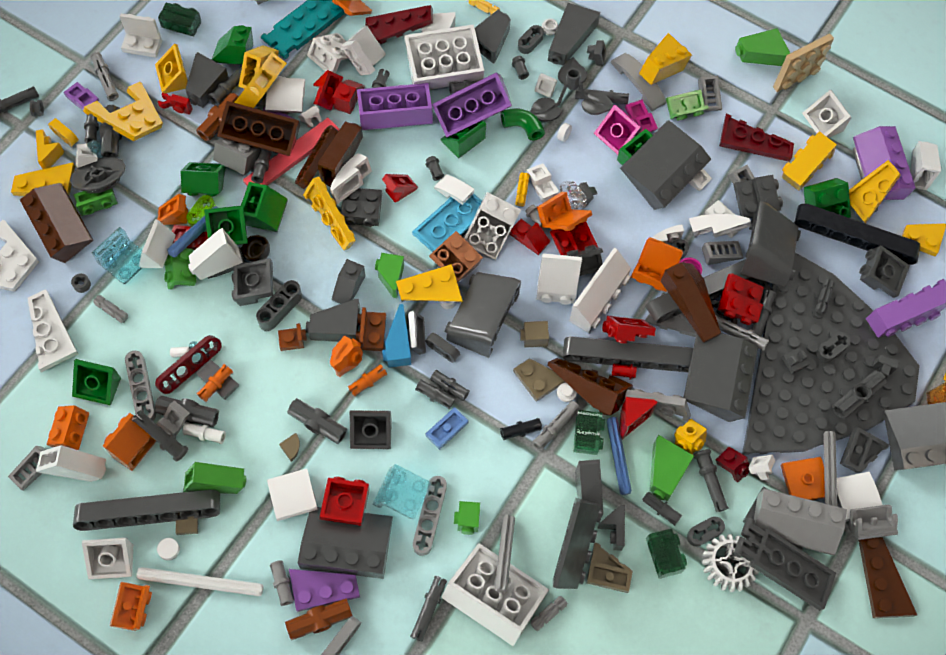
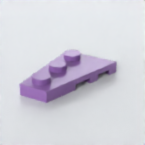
M289 569L297 612L321 605H330L346 598L347 600L360 598L356 575Z

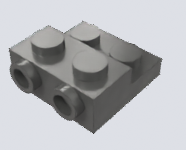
M773 175L756 177L752 180L735 182L733 184L740 216L753 218L759 201L767 202L776 210L781 211L783 200L780 196L778 197L779 183L777 179H774Z
M358 188L342 202L341 210L345 223L347 225L359 224L367 227L379 226L382 190Z
M883 246L870 249L865 255L867 262L859 271L862 274L860 280L874 290L880 288L893 298L899 296L910 265Z
M270 258L234 266V273H232V282L234 284L232 298L234 302L239 306L258 303L260 298L273 296V262Z

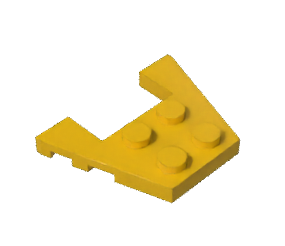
M141 82L127 87V93L136 102L112 113H109L98 101L84 106L83 109L85 114H92L101 123L106 122L113 127V130L132 141H136L162 128L163 125Z

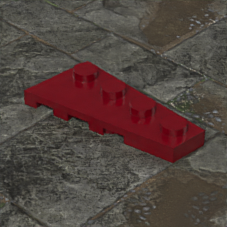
M431 5L367 17L365 26H368L378 43L383 44L391 37L396 36L398 38L403 36L406 31H415L432 24L433 8Z
M726 113L719 144L720 147L788 162L791 161L794 148L793 142L775 134L769 135L759 127L753 128L747 125V122L741 119L740 121L731 118L732 115Z

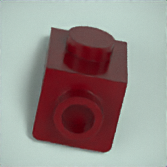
M728 447L715 459L717 465L732 473L736 482L746 477L750 471L748 468V458L731 447Z

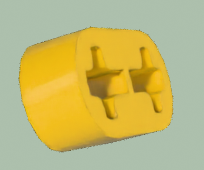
M54 118L48 123L49 128L69 146L72 147L79 141L77 136L58 119Z

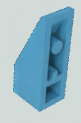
M399 304L385 341L386 350H382L383 362L387 361L388 368L411 365L403 304Z

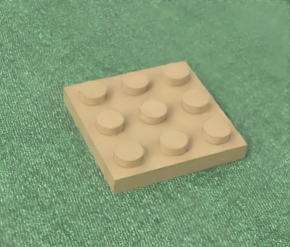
M830 33L786 56L773 86L776 92L782 89L786 90L792 84L802 82L807 76L815 75L820 71V67L826 59L825 56L831 49V44L834 40Z

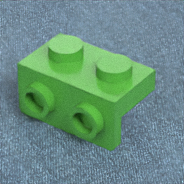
M701 89L666 98L670 119L677 118V121L688 118L687 115L693 114L694 117L703 115L704 111L709 109L708 105L705 106Z
M113 188L100 193L82 191L74 194L77 203L76 207L81 216L90 215L95 211L107 209L118 204Z
M185 248L176 257L168 254L164 264L166 269L164 280L167 282L168 289H173L175 285L194 286L197 283L196 275L190 272L188 266L190 264L189 255L193 252L192 249Z

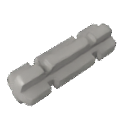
M98 295L93 300L97 307L102 308L104 312L116 318L120 323H124L128 318L126 312L120 310L119 307L110 301L105 300L103 296Z
M559 596L554 601V604L551 603L539 614V617L536 616L531 620L532 627L536 631L540 630L544 623L547 624L559 613V610L562 611L567 606V601L562 596Z

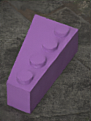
M944 279L939 280L932 288L928 285L916 294L910 293L899 301L895 300L875 309L866 320L878 338L885 335L890 337L897 333L898 330L903 332L914 324L919 326L926 322L927 319L932 321L941 316L940 312L946 308V281Z

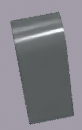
M290 280L284 283L258 310L256 318L262 330L271 331L300 302L302 293L298 282ZM292 290L296 291L294 294H289ZM278 304H284L282 307H276ZM266 317L270 318L268 321H262Z

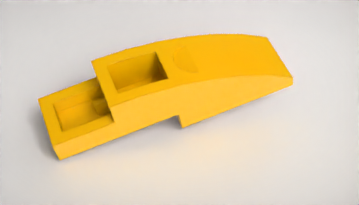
M272 52L234 103L254 108L287 63Z

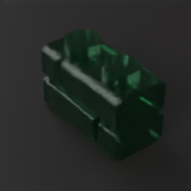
M166 2L158 16L162 28L193 37L201 24V17L196 9L184 8L177 3L170 4Z
M671 528L651 533L646 537L659 579L680 574L686 569V557L683 553H680L678 548L680 546V539L678 534H674Z

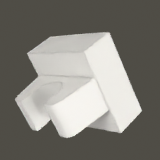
M541 73L534 91L551 98L557 80Z
M314 105L298 116L300 121L304 122L309 128L314 126L311 122L312 118L316 119L318 123L322 120L317 105Z
M773 454L753 457L748 467L750 473H757L760 480L769 479L768 474H772L771 469L775 463Z

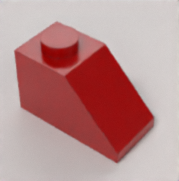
M349 79L340 82L332 96L334 109L351 114L358 101L357 89H364L365 85Z

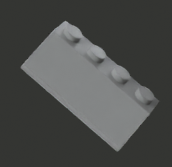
M763 489L757 496L754 524L763 530L768 528L792 545L835 555L845 529L847 509Z

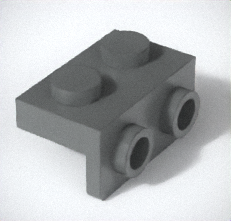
M596 245L587 246L585 250L580 252L578 250L568 251L567 255H565L582 257L579 276L597 272L603 264L601 258L603 250L596 247Z

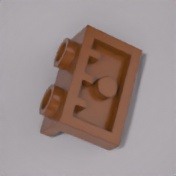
M362 307V314H358V325L361 326L360 331L356 332V340L361 344L360 348L362 350L382 351L384 350L386 313L367 312L366 308Z

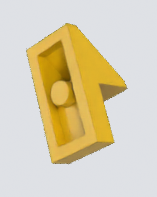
M43 129L36 130L38 162L42 169L50 168L64 154V150L60 143H52L50 136H46Z

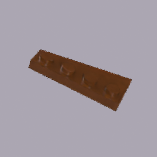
M883 537L858 540L872 617L917 616Z

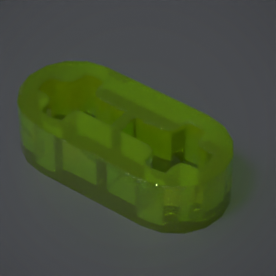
M201 196L190 209L186 218L189 226L192 227L205 215V209H212L216 206L211 196Z

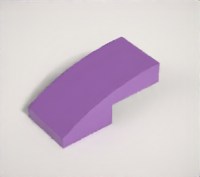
M78 82L63 92L65 97L82 110L84 106L99 101L97 96Z

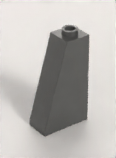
M567 3L549 49L548 61L564 65L598 26L601 12Z

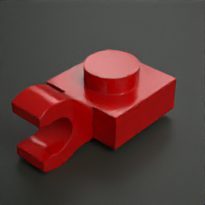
M162 93V98L166 101H158L159 107L163 109L173 107V110L178 113L190 115L193 110L190 99L175 94L170 96L167 93Z

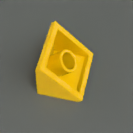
M174 43L155 64L162 93L186 89L188 82L178 45Z

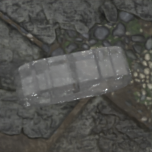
M563 181L560 185V192H567L571 208H585L587 198L583 191L574 181Z

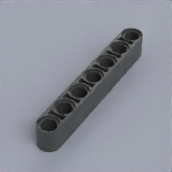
M746 259L703 277L710 300L722 296L728 274L733 273L751 282L756 280V278L741 274V269ZM669 293L651 300L646 305V309L656 323L664 322L682 314V311Z
M566 337L563 347V359L567 361L613 365L615 363L631 366L633 364L637 368L689 372L693 348L635 342L623 344L614 340Z
M201 490L80 503L74 509L73 528L79 531L173 522L193 516L197 519L216 517L220 514V492L217 490Z

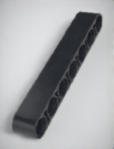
M810 204L798 205L794 223L799 228L866 251L883 246L908 265L918 262L920 243L915 240Z

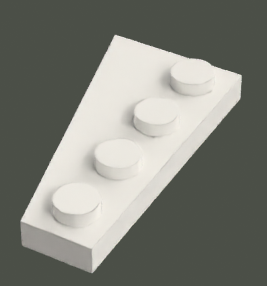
M45 289L28 297L40 372L78 355L48 291Z

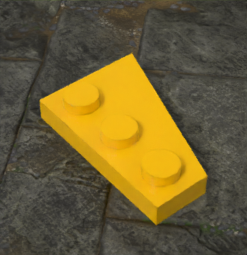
M889 160L849 189L850 205L865 224L901 176Z
M452 264L396 281L402 301L463 302Z

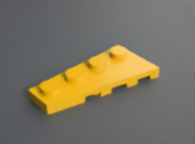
M319 176L311 180L303 196L305 199L312 201L311 207L315 212L319 211L322 216V222L331 227V234L343 250L349 249L356 241L354 234L349 230L344 216L337 209L335 200L328 193L326 184L322 182Z

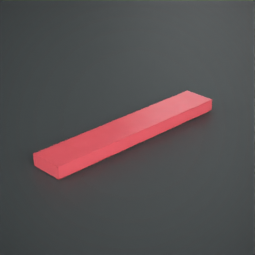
M327 117L296 140L290 156L278 153L270 159L268 163L269 169L265 172L263 182L260 184L268 186L310 155L328 126L332 125L338 131L340 129ZM254 172L243 179L246 186H248L249 182H253L251 177Z

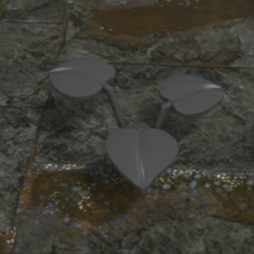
M572 57L558 72V80L564 84L558 102L555 103L551 98H540L534 102L530 112L537 116L540 121L548 122L557 119L561 115V109L558 106L567 88L570 90L580 88L584 98L582 108L591 115H599L610 111L613 103L605 94L599 91H591L588 93V96L585 94L583 82L587 79V71Z

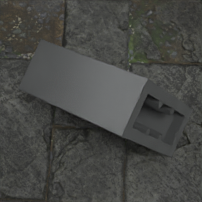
M499 9L475 27L480 53L492 63L496 62L510 31L511 19Z
M197 52L185 89L191 104L204 108L209 102L207 95L213 93L217 89V85L229 79L227 69Z
M359 299L310 314V322H306V333H309L310 340L339 342L343 336L356 340L358 314H360Z
M600 459L579 461L575 470L577 497L600 504V510H603Z

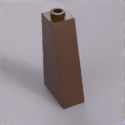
M345 121L317 164L319 176L327 186L331 187L337 173L354 156L363 138L362 127L358 124Z

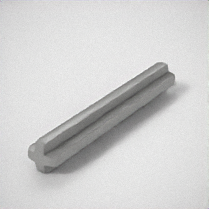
M825 431L823 434L825 504L837 507L836 433L834 431Z
M505 515L502 523L495 591L505 593L508 588L515 517Z

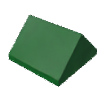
M481 121L448 138L444 136L440 140L455 156L460 158L486 138V123Z
M75 359L72 397L111 405L121 377L113 367Z

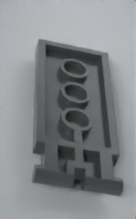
M747 518L741 532L743 537L739 538L733 555L738 558L744 557L750 561L749 566L819 611L825 609L836 572L768 528L764 530L754 524V519Z

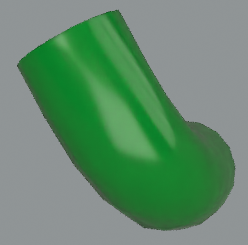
M514 108L500 112L504 128L512 126L522 127L526 131L528 139L532 141L538 140L545 135L542 123L530 111Z

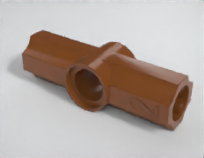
M230 93L219 106L215 105L209 110L208 118L196 130L203 140L210 141L218 132L226 101L234 103L239 97L237 94Z
M346 598L327 606L314 607L308 610L307 614L288 620L285 624L292 641L312 632L319 633L331 628L333 624L349 619L353 615Z

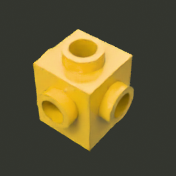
M690 419L685 425L678 427L675 431V445L690 454H693L696 450L700 451L706 442L707 429Z

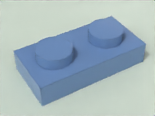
M454 407L425 435L440 450L469 421Z

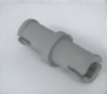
M275 561L270 565L274 578L273 586L277 589L280 605L286 606L294 602L289 586L291 582L290 578L286 576L283 561Z

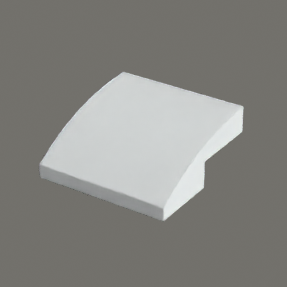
M277 77L267 90L266 112L303 113L305 79Z
M307 469L267 480L277 521L318 510Z
M870 472L837 478V507L847 509L846 521H850V509L882 506L879 492Z

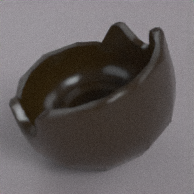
M260 235L248 237V244H243L241 247L243 257L250 262L264 260L270 253L268 240Z

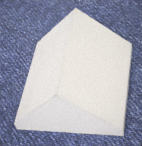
M829 90L802 113L816 133L820 131L828 138L843 132L851 119L850 114L832 90Z
M155 219L142 250L139 263L141 268H163L168 256L167 249L173 244L176 235L159 220Z
M127 538L83 540L82 547L88 579L131 577L134 545Z

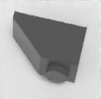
M346 259L338 274L332 301L342 304L354 299L366 276L363 265Z

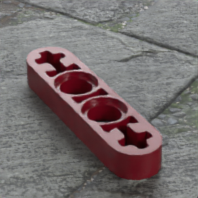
M212 335L204 337L158 376L155 381L156 388L163 394L173 392L221 350V341ZM211 341L213 342V348H210L209 343ZM200 353V360L195 363L192 362L193 355ZM180 366H185V373L178 376L177 369ZM165 380L167 381V384H168L167 387H164V384H163V382H164Z

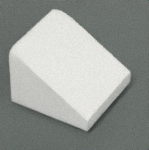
M77 149L76 168L98 160L95 151Z

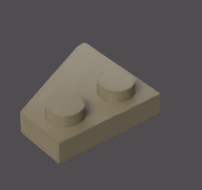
M530 358L513 369V372L536 402L557 389L560 384L566 383L553 370Z
M594 543L586 583L628 593L633 571L625 564H621L615 556L610 555L601 548L600 544Z

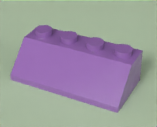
M496 72L433 103L432 106L445 136L448 138L511 107L512 104L503 79Z
M428 83L357 89L362 130L433 124L432 103Z
M879 126L853 137L865 177L887 160L901 174L883 200H904L916 189L896 126Z

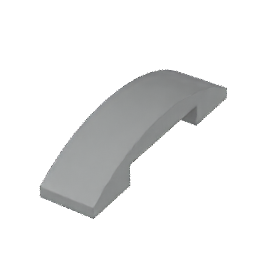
M624 53L611 60L612 65L620 74L624 73L643 95L642 100L651 111L666 104V99L658 84L650 85L639 74L643 65L634 57Z

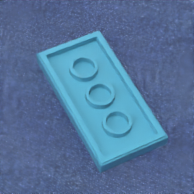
M473 194L462 205L450 197L412 231V235L433 252L455 231L461 236L467 233L482 200Z

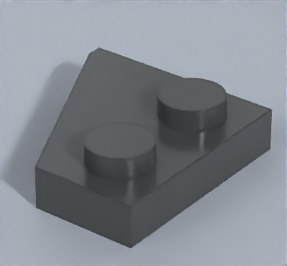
M854 427L840 464L856 473L862 472L868 463L873 462L878 457L877 455L882 450H886L889 447V444L859 427Z

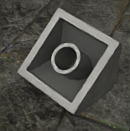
M350 410V449H391V411Z

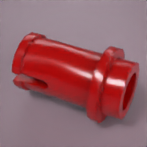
M613 363L612 376L629 377V380L636 378L637 367L633 366V364L628 366Z

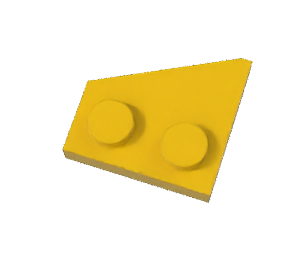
M946 224L906 225L902 236L919 242L920 251L936 256L940 249Z

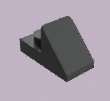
M622 504L602 520L597 527L598 529L614 530L610 532V544H613V550L622 551L625 546V505Z

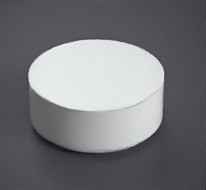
M567 123L561 125L557 134L558 140L565 142L568 139L572 130L571 125Z
M172 538L161 540L157 546V553L164 560H173L180 551L179 544Z

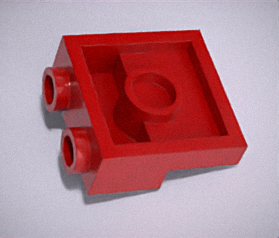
M733 273L728 274L718 310L723 312L724 316L738 318L741 323L746 325L758 323L763 307L760 300L764 287Z
M607 315L606 321L602 325L603 332L608 333L609 337L616 339V342L627 344L628 341L635 342V336L647 338L648 335L655 336L656 328L645 320Z
M338 476L328 478L320 520L362 526L370 490L369 484L363 480L348 481Z

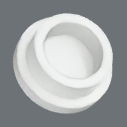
M550 18L542 23L544 34H556L558 29L556 20Z
M562 383L558 386L557 396L561 401L570 402L575 399L577 392L567 383Z

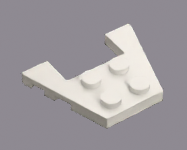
M2 220L0 222V239L6 242V244L0 250V289L16 291L39 261L6 221Z

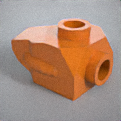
M343 336L333 348L330 365L336 371L337 376L341 377L361 362L363 351L360 348L361 344L357 340Z

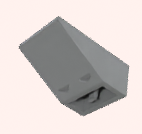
M220 138L215 142L213 160L245 175L254 168V163L258 160L261 148Z

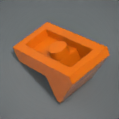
M179 193L161 205L158 209V220L164 225L187 224L188 208L185 204L186 196Z

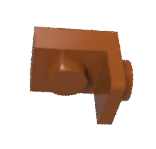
M300 323L296 324L297 328L278 330L281 351L304 348L303 341H307L306 330L301 328Z

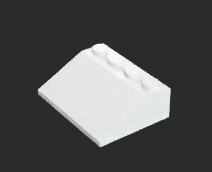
M474 24L404 35L412 84L428 83L429 90L449 87L450 82L455 84L464 82V80L472 82L484 79V67Z
M478 543L449 581L441 598L514 646L549 589L510 564L508 588L505 593L496 592L495 582L499 556Z

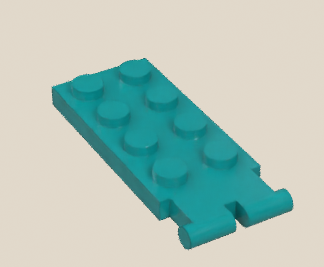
M307 0L273 26L274 30L268 34L263 33L261 39L271 48L274 47V49L279 50L278 54L282 58L287 59L292 50H299L345 14L344 9L334 4L332 0Z

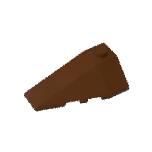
M680 262L666 269L660 282L701 340L705 343L719 336L721 331L704 278L696 267L690 263Z
M559 358L549 361L547 365L603 415L611 416L619 411L625 401L627 389L631 390L633 387L632 384L609 375V378L598 375V371L593 369L592 371L581 370L580 365Z

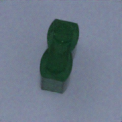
M577 411L573 452L597 455L599 450L603 449L604 438H600L601 430L604 431L605 419L602 418L601 412Z

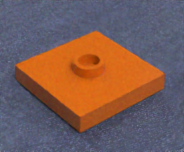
M821 457L786 462L780 465L789 495L808 500L825 498L824 465Z

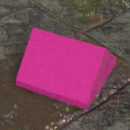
M614 105L594 134L618 155L619 149L641 132L642 127L617 105Z

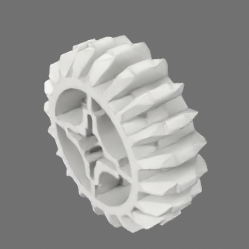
M728 534L727 538L720 535L719 540L714 538L711 541L712 544L706 546L708 551L703 552V556L707 559L702 561L703 565L708 566L704 568V573L710 572L707 579L711 580L714 578L716 580L713 584L715 587L720 583L722 584L721 590L724 591L728 586L730 592L735 591V587L738 591L743 590V586L748 588L750 582L756 580L754 575L759 573V571L749 566L750 561L744 557L738 558L733 555L740 536H736L733 540L732 534ZM727 548L725 557L715 559L719 549ZM746 567L744 576L735 579L737 569ZM718 568L723 569L725 571L726 576L723 575L718 570Z

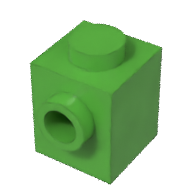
M459 501V512H454V524H458L457 531H461L462 534L466 535L478 532L480 502Z

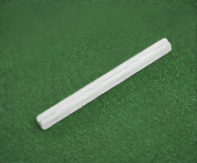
M143 567L138 568L137 578L139 580L261 596L263 593V585L259 583Z

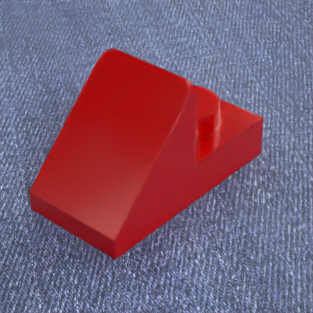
M327 70L313 84V86L319 88L313 104L331 111L334 105L332 96L339 83L342 82L343 77Z
M385 174L382 178V181L386 184L385 191L394 202L400 201L418 188L406 174Z
M520 219L509 233V235L537 255L550 243V240L537 222L531 226L523 219Z

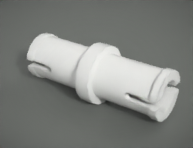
M186 422L183 427V435L197 437L201 441L209 440L223 444L226 437L225 431L209 428L208 425L200 426Z

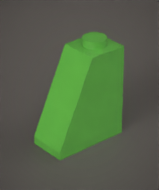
M778 28L741 37L735 47L737 56L740 57L742 62L782 66L786 56L790 54Z
M658 435L653 444L649 491L660 500L668 501L694 455Z
M194 462L185 472L183 492L217 490L222 494H237L246 485L244 468Z

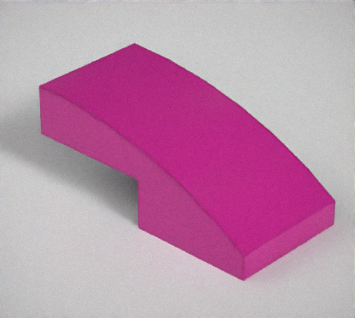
M642 99L625 106L628 116L642 127L641 132L645 129L649 132L658 129L652 113H648Z

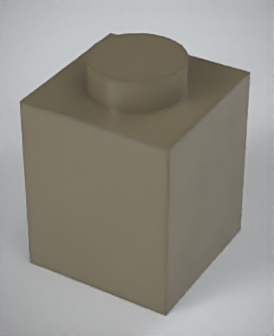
M548 321L524 322L523 329H520V340L524 341V348L548 346Z

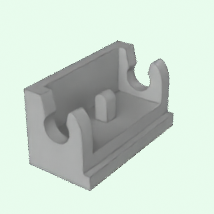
M890 505L850 509L849 530L858 540L898 535L897 514H892V507Z

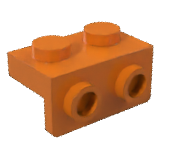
M75 405L59 406L55 413L46 445L51 447L62 445L79 450L89 412Z
M120 583L110 622L111 627L137 631L141 626H144L147 615L144 613L145 605L149 604L152 592H149L150 586Z

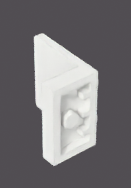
M121 13L119 17L126 33L121 46L122 52L157 58L162 39L155 19Z
M364 26L341 46L360 75L372 74L375 71L373 66L386 55L368 26Z
M338 33L313 38L307 56L325 72L329 70L336 73L341 60L349 59L341 47L346 40Z

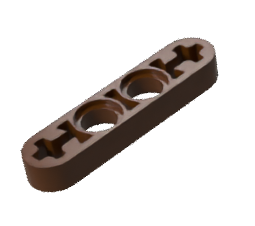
M332 125L324 130L295 180V184L302 189H305L318 171L317 164L338 133V130Z

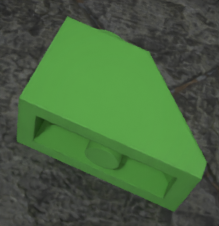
M381 252L380 259L376 260L375 270L378 271V278L391 296L397 298L399 290L396 281L402 278L404 256Z

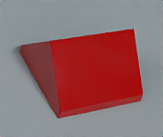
M634 397L625 398L620 410L621 439H624L651 417L658 403L656 400Z

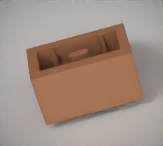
M457 231L429 255L440 268L452 264L457 282L473 271L483 258Z

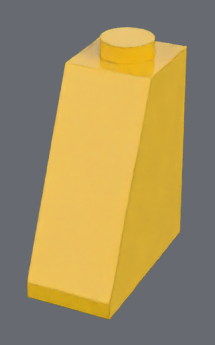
M262 45L244 53L238 87L245 89L269 55L273 52L278 56L279 50Z

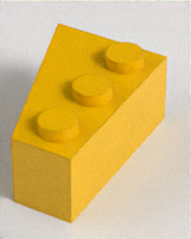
M667 33L647 57L639 74L652 85L683 71L692 54L673 36Z
M820 131L815 136L811 135L806 142L807 146L804 149L800 148L794 155L795 159L793 162H788L782 169V178L798 191L814 176L813 174L818 169L820 170L824 166L823 163L834 155L837 144Z

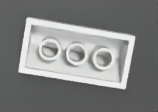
M616 248L611 251L573 304L569 321L587 333L592 328H597L601 321L600 316L602 313L606 314L611 307L609 303L612 299L616 300L621 293V286H626L631 278L629 275L631 267Z

